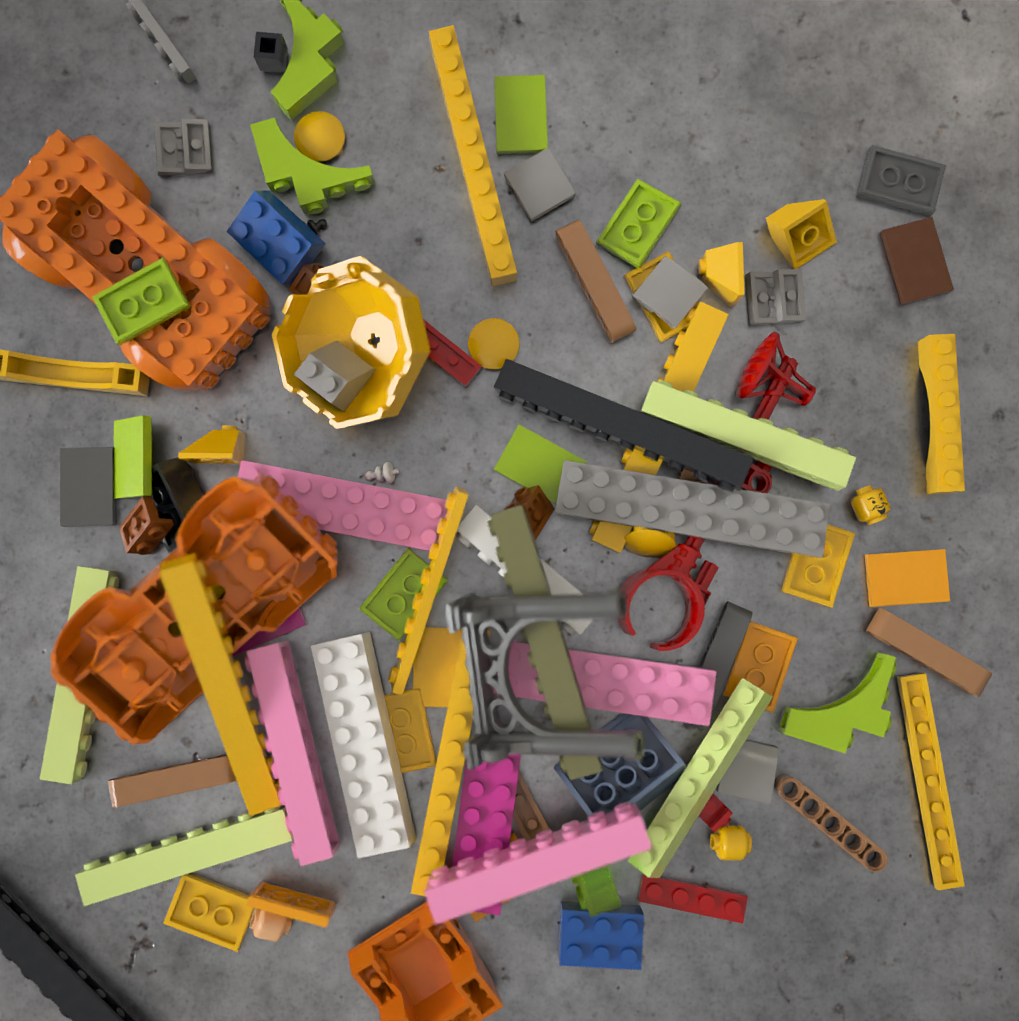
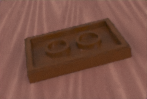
M933 217L891 227L880 232L901 305L950 293L954 290Z

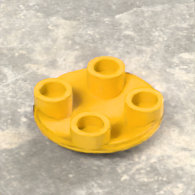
M316 111L305 115L297 123L294 130V143L297 150L316 162H323L340 155L343 151L345 132L341 122L334 115L323 111Z
M489 318L479 322L472 329L468 338V349L471 357L484 369H501L505 360H515L519 351L520 342L516 330L510 323L502 319Z
M634 526L633 531L624 537L626 540L625 548L643 557H663L676 547L675 534L666 531Z

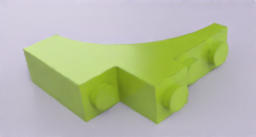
M279 0L291 17L293 25V50L284 75L270 92L276 104L292 121L338 82L335 75L337 69L328 57L344 45L341 34L343 29L334 18L330 20L325 13L318 17L310 6L306 8L301 3L302 0Z
M276 118L250 124L266 184L271 192H285L291 186H294L299 205L304 214H318L324 208H328L326 197L338 198L345 195V192L351 190L363 191L368 189L370 185L375 184L370 165L356 168H339L321 164L303 155L285 138Z
M877 652L870 671L861 683L849 694L837 701L813 708L785 706L778 731L785 735L845 754L847 748H850L853 743V728L884 737L885 732L890 730L892 718L890 717L891 711L881 708L889 696V689L887 687L890 678H893L896 672V657Z

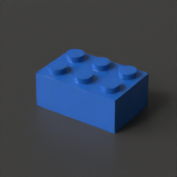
M255 190L226 231L282 285L292 284L303 265L311 264L326 244L271 191Z
M561 901L558 948L559 965L641 970L644 913L641 906Z

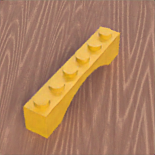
M955 334L928 335L918 341L919 367L924 377L930 410V444L925 468L927 494H953L965 491Z
M0 350V380L148 396L150 377L133 364L71 361Z

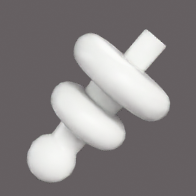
M385 462L383 468L377 466L375 472H366L365 478L368 481L376 478L378 482L386 480L387 483H393L395 474H399V469H394L391 462Z

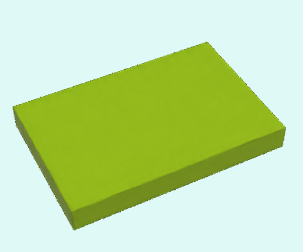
M545 75L494 76L497 154L539 153L548 148Z
M637 179L597 239L596 244L636 268L641 269L681 208L682 202Z
M165 258L157 260L92 296L116 344L120 346L191 307Z
M142 415L114 421V499L151 496L152 418L151 416Z
M518 425L497 462L494 471L523 487L529 488L539 485L549 501L556 504L564 460L584 464L587 461L529 429Z
M408 547L358 609L400 642L406 634L404 633L408 617L412 618L415 610L412 608L414 596L416 593L420 594L423 586L420 583L424 568L428 569L430 564ZM443 575L441 577L435 597L439 594V592L449 581Z

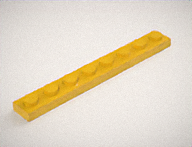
M455 486L454 492H449L445 508H448L445 518L441 517L437 526L439 537L437 543H432L428 555L431 562L429 568H424L420 583L423 586L420 594L416 593L414 596L412 608L415 610L412 618L408 617L404 627V633L407 635L404 643L400 642L398 645L396 658L399 659L396 667L392 666L389 672L388 682H391L392 692L403 695L469 495L466 489Z
M926 673L898 676L897 682L934 887L938 891L963 887L965 884Z

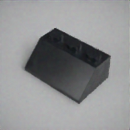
M178 457L159 462L152 467V495L147 496L153 498L159 518L173 520V527L162 539L168 553L173 552L178 547L176 539L182 522L194 505L204 496L203 490L199 487L193 475L192 467L187 461Z

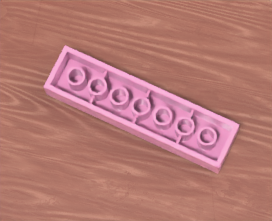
M241 460L239 478L253 480L261 472L266 477L271 475L279 483V490L285 496H292L300 506L298 510L304 516L309 514L319 525L317 529L430 551L432 543H437L439 537L437 533L439 520L441 517L445 518L448 508H445V499Z
M289 640L247 651L248 657H245L247 671L249 673L252 672L253 675L252 692L254 698L259 699L261 709L258 710V716L261 725L266 727L268 736H265V744L268 752H272L274 759L272 772L275 779L279 778L281 789L278 790L281 805L286 806L288 816H285V823L288 832L293 834L294 843H292L294 858L299 859L300 866L333 858L340 847V841Z
M513 641L509 653L508 670L515 697L546 701L544 693L539 694L535 680L539 678L536 667H531L528 659V652L531 651L529 643ZM568 648L586 708L710 726L716 679L715 670Z
M630 802L622 803L614 807L615 811L606 814L603 811L596 812L588 816L589 820L578 823L577 820L564 824L561 830L555 832L545 830L538 833L535 839L529 841L519 839L512 842L509 848L503 850L493 848L486 851L483 857L475 860L473 857H468L460 860L455 867L448 869L447 866H442L433 870L432 875H429L424 892L435 924L652 849L636 803L630 805Z

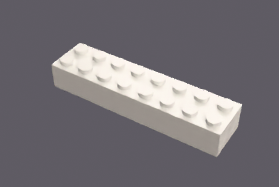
M366 632L312 645L311 650L357 857L362 858L410 848L417 838L396 752L392 727L389 721L371 634Z

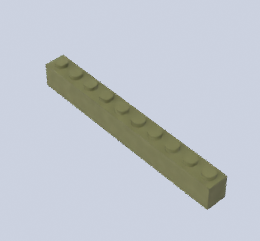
M525 504L492 513L490 515L491 520L488 521V527L492 537L496 536L499 546L496 547V553L499 562L505 563L507 573H504V579L507 588L513 590L514 596L552 595ZM536 621L527 624L520 632L523 641H528L531 649L528 652V659L531 667H536L539 678L535 680L539 694L544 693L547 704L543 705L547 720H552L554 729L592 730L560 621ZM559 756L563 773L568 772L570 780L602 772L603 763L600 756Z

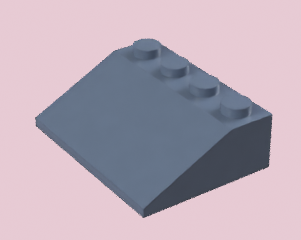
M622 713L602 730L640 731L644 738V753L640 761L627 760L625 757L600 756L603 763L602 772L570 780L568 772L563 773L560 763L554 767V770L586 814L590 816L600 811H603L604 814L615 811L614 807L626 802H630V805L636 803L640 812L674 785L687 766L648 717Z

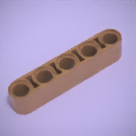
M578 219L556 230L557 240L610 341L613 343L635 332V323L582 222Z
M878 608L866 629V632L976 697H980L992 676V673L882 608Z
M227 754L125 775L110 779L107 782L112 807L114 808L223 785L237 780Z
M789 774L779 775L775 779L774 790L777 795L854 859L872 872H880L885 869L888 863L886 853L810 789ZM788 782H793L792 792L784 794V785ZM813 799V808L809 811H805V802L807 800ZM829 817H834V825L826 828L825 821ZM855 834L854 843L846 845L847 837ZM875 851V859L872 862H867L868 854Z

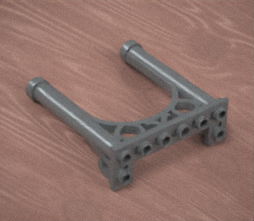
M610 590L608 593L486 598H480V596H476V593H470L446 605L445 619L449 626V633H455L463 629L462 641L466 649L465 666L469 672V694L472 697L474 709L472 718L476 724L477 734L464 742V757L467 760L468 770H473L484 762L505 760L511 754L625 757L627 760L638 761L642 759L644 738L640 731L559 730L548 728L536 722L524 711L515 697L508 670L509 653L512 643L524 626L536 621L624 619L628 610V601L624 590ZM500 619L521 620L509 629L505 622ZM489 626L496 628L503 638L499 648L492 646L488 640L487 630ZM499 654L493 660V666L490 669L488 655L495 656ZM492 686L496 689L498 695L502 694L503 696L494 700ZM498 705L506 706L513 714L510 725L500 721ZM521 723L530 732H514V729Z

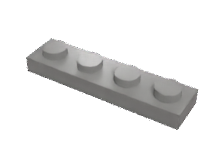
M128 0L125 5L134 18L140 16L143 21L140 23V26L149 38L155 37L157 43L154 46L163 58L166 56L170 58L172 63L169 64V67L176 77L180 78L182 76L188 84L193 82L196 77L142 0Z

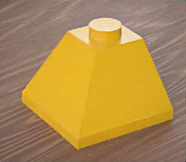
M824 199L786 204L766 217L771 238L792 269L799 268L837 243L828 204Z
M743 242L706 250L702 259L698 261V274L702 275L703 283L729 308L735 307L745 295Z
M223 425L221 430L210 431L180 451L178 458L192 464H240L241 460L245 461V433L237 430V426Z

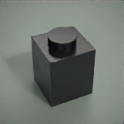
M256 32L253 57L259 70L285 73L288 47L283 35L279 33Z

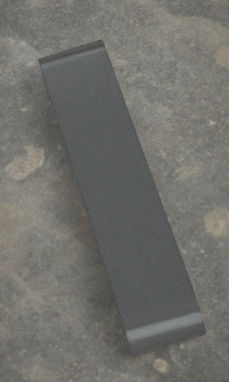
M729 601L725 603L698 666L716 671L711 714L753 614L752 611ZM683 722L701 731L706 727V725Z

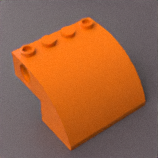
M428 901L347 952L351 975L378 1007L380 1021H482L504 1007L484 962L458 919L455 917L435 924Z

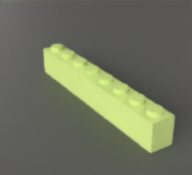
M662 380L651 383L640 411L754 457V460L836 491L846 488L856 457L849 455V451L844 448L827 447L823 445L824 442L820 439L813 437L803 438L798 436L799 433L796 430L790 428H783L782 430L774 427V423L767 419L758 418L756 420L750 418L748 413L743 410H729L724 408L723 404L713 399L705 401L698 398V394L693 391L683 390L682 392L676 390L671 383Z
M77 566L68 620L97 592L109 587L118 588V571ZM58 683L56 684L40 780L73 784L80 781L86 774L87 762L85 761L86 751L91 746L92 736L89 734L91 724L94 723L96 715L88 705L78 702L72 691Z
M744 678L737 685L646 832L652 849L630 856L628 862L649 878L661 877L773 696Z
M279 806L252 816L249 815V812L238 816L239 820L229 823L228 819L213 823V828L204 831L202 827L195 828L186 832L187 836L178 839L177 835L162 839L161 844L152 847L151 843L144 844L135 848L134 853L126 855V852L122 851L109 856L110 860L103 863L100 862V859L90 861L83 865V870L75 874L83 905L87 906L290 842L294 838L292 832H288L286 828L285 816H288L286 806Z

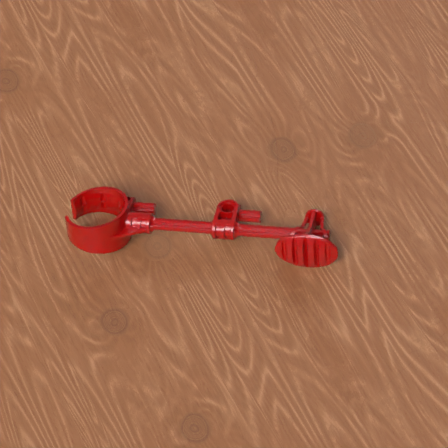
M775 331L768 335L756 348L754 354L751 355L748 364L742 372L737 388V397L740 399L763 395L752 417L756 420L758 418L769 420L780 397L804 407L812 401L816 393V387L796 372V367L799 363L796 362V359L785 355L780 341V334ZM777 349L781 357L779 368L775 366ZM792 375L807 388H804L803 386L792 380ZM765 381H771L766 391L753 392ZM787 389L788 391L792 392L800 398L798 399L791 395L785 394L784 390ZM757 461L756 464L752 463L741 490L767 494L772 487V476L769 474L772 466ZM753 477H755L758 482L756 489H754L751 485ZM689 536L685 543H679L678 546L650 567L633 573L624 581L619 590H624L626 593L628 610L624 619H617L625 634L631 636L636 634L631 625L629 615L630 603L636 590L652 577L665 576L671 578L683 593L686 605L685 618L682 626L673 637L664 642L650 643V648L658 651L675 650L694 638L703 623L705 605L711 595V592L707 589L719 568L716 564L705 560L695 580L691 579L690 571L691 569H696V560L702 558L700 548L705 539Z

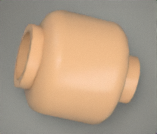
M255 908L250 921V929H253V934L256 938L277 942L282 938L283 934L288 935L292 918Z

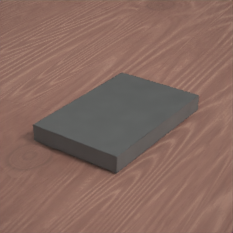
M872 145L868 151L857 196L932 216L937 204L946 165Z
M114 447L60 448V526H115Z

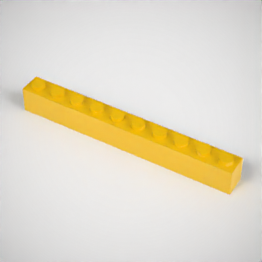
M454 25L428 31L430 46L491 285L494 287L517 281V270Z
M701 301L696 308L692 307L685 318V321L689 323L685 332L680 330L674 345H677L678 348L674 355L669 354L663 367L667 369L664 379L659 377L658 380L671 383L676 390L682 392L683 390H690L694 392L729 314ZM636 449L633 452L626 450L621 459V462L624 463L622 470L656 475L663 460L659 459L658 462H654L643 457L644 452ZM594 520L588 532L592 535L590 541L616 553H621L626 543L624 537L631 532L632 526Z
M195 553L161 563L160 576L249 815L252 816L279 807L281 803L278 790L281 789L279 779H275L272 772L274 759L272 755H267L265 733H259L257 725H260L256 709L251 710L249 701H252L249 688L241 683L240 677H243L239 661L234 662L231 655L234 652L230 636L225 637L222 628H225L221 611L216 612L213 605L216 602L212 586L207 587L204 577H207L203 561L197 560Z
M488 628V630H487L488 640H489L490 630H491V629H489V628ZM462 638L411 894L426 896L424 891L432 871L444 866L465 761L464 742L469 740L473 721L472 714L474 709L472 697L469 694L470 679L469 672L465 666L466 649Z

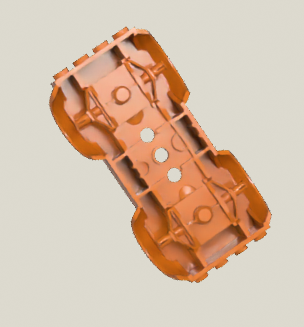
M58 129L47 138L44 147L39 153L31 157L29 165L25 170L13 179L12 185L6 193L0 196V221L4 223L2 230L3 247L17 263L37 277L63 288H78L92 302H94L92 296L136 273L132 269V263L135 259L141 258L143 260V269L157 260L165 258L191 307L120 346L121 351L136 368L167 387L182 391H206L207 389H212L220 379L218 376L223 370L229 369L235 363V356L239 351L246 349L252 343V336L256 331L263 329L270 321L269 316L273 312L270 311L269 295L255 276L221 244L211 238H205L192 243L150 207L151 191L134 170L102 140L92 134L72 139ZM114 240H121L124 244V249L120 254L115 255L111 252L110 245Z
M262 472L253 480L239 477L225 479L209 490L194 505L182 522L176 539L178 547L161 562L164 563L194 553L198 561H203L207 571V577H204L207 587L219 585L225 589V596L220 600H216L213 605L216 612L221 611L225 628H222L225 637L230 636L234 652L259 630L274 632L309 598L337 576L338 551L335 540L328 533L323 535L317 529L319 526L309 514L304 516L298 510L300 506L297 501L290 495L285 496L279 490V483L271 475L266 477ZM161 563L129 591L109 587L102 589L89 598L67 621L51 653L52 669L50 673L53 675L54 680L59 685L66 686L74 693V697L78 702L88 705L101 722H107L115 729L120 739L128 741L132 745L136 743H150L169 723L204 693L183 635L174 636L168 630V626L172 622L178 621L159 573Z

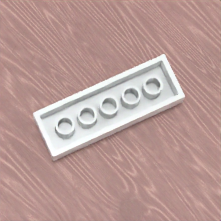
M476 505L458 526L457 532L459 535L457 539L469 549L474 545L480 551L478 556L489 566L493 562L501 569L498 573L504 577V573H507L505 563L499 562L496 553V547L499 546L496 536L492 537L488 527V521L491 520V517ZM541 559L552 595L582 594ZM561 620L560 624L570 634L576 631L581 635L592 620Z

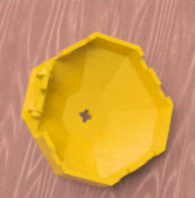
M363 256L318 269V272L311 279L312 285L308 294L288 296L282 313L285 314L282 324L275 326L272 333L284 388L291 393L297 392L304 398L303 403L317 414L323 413L330 419L329 423L336 429L398 416L430 353L418 296ZM374 333L376 337H380V342L377 343L378 348H376L375 344H371ZM336 340L376 369L345 412L331 404L294 375L311 352Z

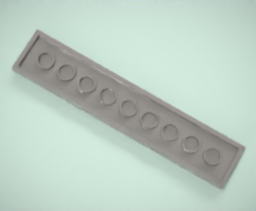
M564 460L555 514L632 527L639 526L685 536L822 558L830 504L748 490H741L740 492L734 490L731 493L719 488L717 485Z

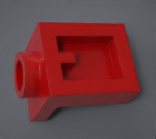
M712 794L699 817L713 832H716L720 827L727 826L730 823V816L733 813Z

